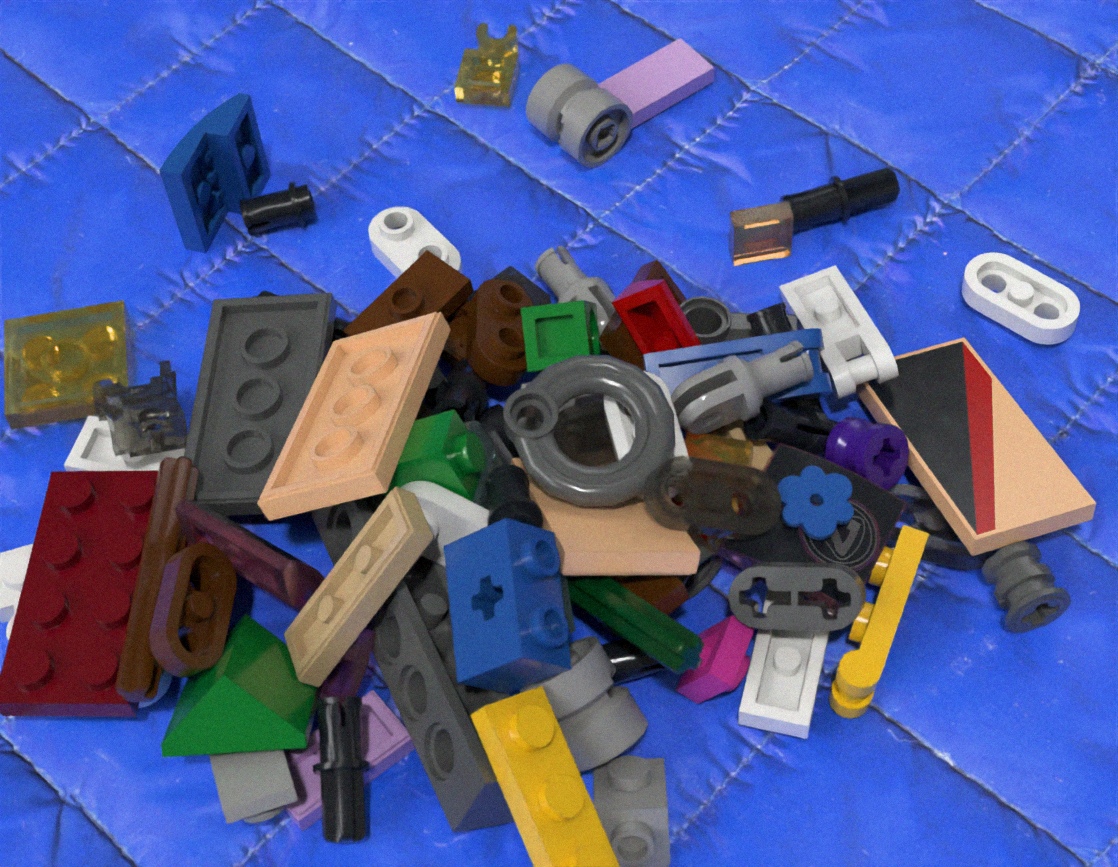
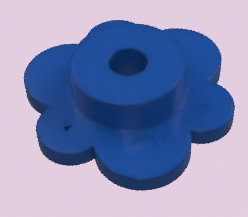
M807 466L802 470L800 477L795 475L787 476L778 484L777 498L785 506L782 512L784 523L794 528L802 526L806 535L812 539H828L834 534L837 524L844 525L849 523L854 514L853 506L848 502L853 491L852 484L844 475L831 473L825 476L821 468ZM811 503H816L820 506H814Z

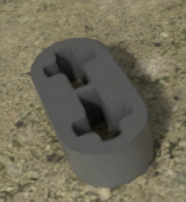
M762 562L751 565L735 577L730 585L728 599L730 608L736 618L748 627L770 630L834 631L845 628L858 617L865 606L866 590L864 582L858 573L846 565L837 563ZM759 577L766 578V585L769 590L791 591V600L775 601L768 606L767 613L759 612L757 601L746 599L745 591L754 587ZM828 578L837 580L839 591L850 593L851 602L843 603L838 609L837 615L828 614L827 603L823 601H804V592L820 591L826 586Z

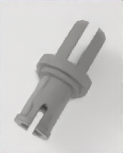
M557 246L556 252L561 257V260L553 248L546 250L537 259L535 271L557 296L558 303L580 300L596 303L599 334L601 335L615 311L612 302L616 297L604 279L587 277L575 263L576 261L572 258L566 247ZM601 343L602 355H610Z
M794 340L782 348L749 362L739 359L735 355H729L720 359L716 366L699 372L680 383L672 393V404L674 405L680 427L687 433L699 435L711 432L739 419L747 421L758 416L760 407L763 405V399L813 379L814 371L808 353L805 352L797 356V353L803 351V345L799 341Z

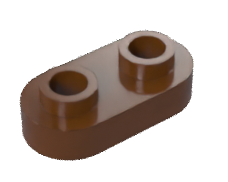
M490 279L484 281L468 306L467 361L478 376L498 386L517 384L527 371L521 308L531 307L533 303L520 285L509 280Z
M206 542L194 543L171 556L164 568L150 627L149 642L153 656L158 664L165 671L177 677H191L212 667L219 661L223 653L237 579L230 559L221 549L213 544ZM190 580L193 582L195 589L191 585Z

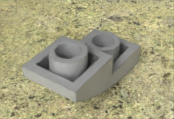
M284 749L209 754L227 824L242 819L247 823L262 822L280 814L285 809L286 804L298 801Z

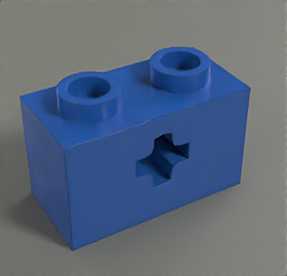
M505 518L444 546L457 683L510 693L572 669L568 643L569 626L564 611L559 572L560 556L556 547L554 532Z

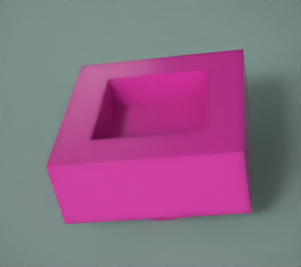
M731 615L699 633L698 636L704 642V647L699 655L703 661L696 670L689 668L682 674L676 691L693 702L700 704L724 691L730 692L734 690L748 670L750 657L746 655V651L755 629L746 626L736 616Z

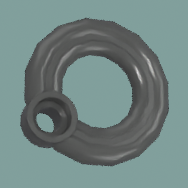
M576 355L549 365L525 388L512 393L504 405L503 429L507 437L514 443L527 473L549 494L579 506H614L642 495L665 472L676 445L674 413L661 387L638 366L609 355ZM583 394H603L616 399L628 409L635 424V438L630 451L619 461L606 466H586L573 461L560 449L554 437L557 429L559 409L570 399ZM532 416L537 418L542 425L535 430H526L519 425L518 421L523 417Z

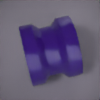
M847 417L839 421L831 430L825 449V459L827 462L839 466L883 490L891 488L900 480L907 467L909 457L908 440L903 430L895 425L876 423L873 425L866 419Z

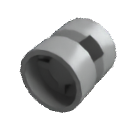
M569 63L556 65L547 71L533 87L526 105V117L531 125L551 141L558 142L560 147L580 164L590 168L604 164L620 150L629 136L633 123L632 111L628 105L608 90L600 88L595 80L575 65Z
M592 636L569 643L571 670L520 689L521 692H525L539 686L543 687L579 772L593 769L620 755L644 734L648 726L646 717L629 689L623 686L612 685L614 682L612 677L616 672V668L598 638Z

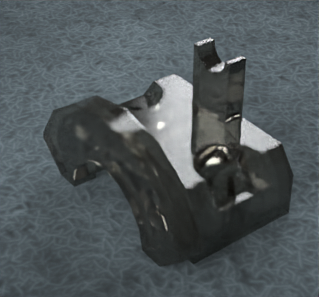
M169 360L159 362L160 376L151 377L149 384L124 387L120 382L113 383L110 378L94 382L92 396L99 421H108L112 449L115 456L129 454L130 458L186 448L188 437L184 412L177 400L176 372L171 371Z

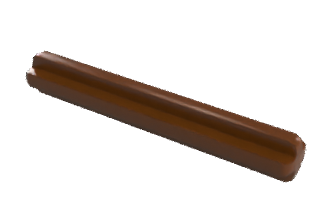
M180 456L177 459L166 457L160 463L115 684L116 692L122 695L123 700L131 703L138 701L151 702L158 693L162 667L158 664L151 651L149 632L165 565L171 556L185 548L193 505L187 500H194L199 473L198 469L192 465V460L184 456Z

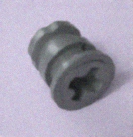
M1027 541L1012 543L1001 548L988 558L981 568L986 582L996 585L994 597L999 606L1004 610H1009L1005 616V624L1014 633H1025L1048 625L1060 617L1071 603L1070 595L1065 589L1054 587L1055 576L1049 566L1045 563H1039L1042 558L1037 545Z

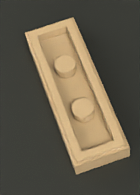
M396 486L389 492L285 631L284 637L299 682L320 687L434 537L415 493Z

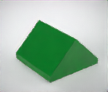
M245 614L226 635L223 653L219 661L212 667L187 679L161 742L162 756L177 757L307 748L316 712V701L320 697L323 683L320 687H315L299 682L288 646Z

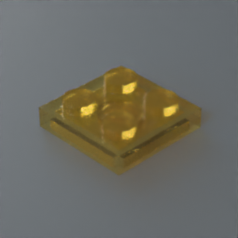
M124 300L4 320L5 417L12 430L84 418L89 415L95 416L134 409L130 317Z

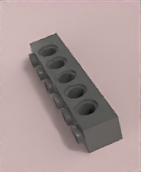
M383 493L309 511L334 566L386 498ZM420 555L363 629L364 635L452 832L512 823L514 818L470 716L483 706L510 697V694L457 683L446 567Z

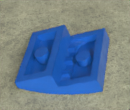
M239 93L208 113L180 140L159 170L184 247L187 250L207 253L228 212L242 215L240 199L260 196L271 177L250 95Z

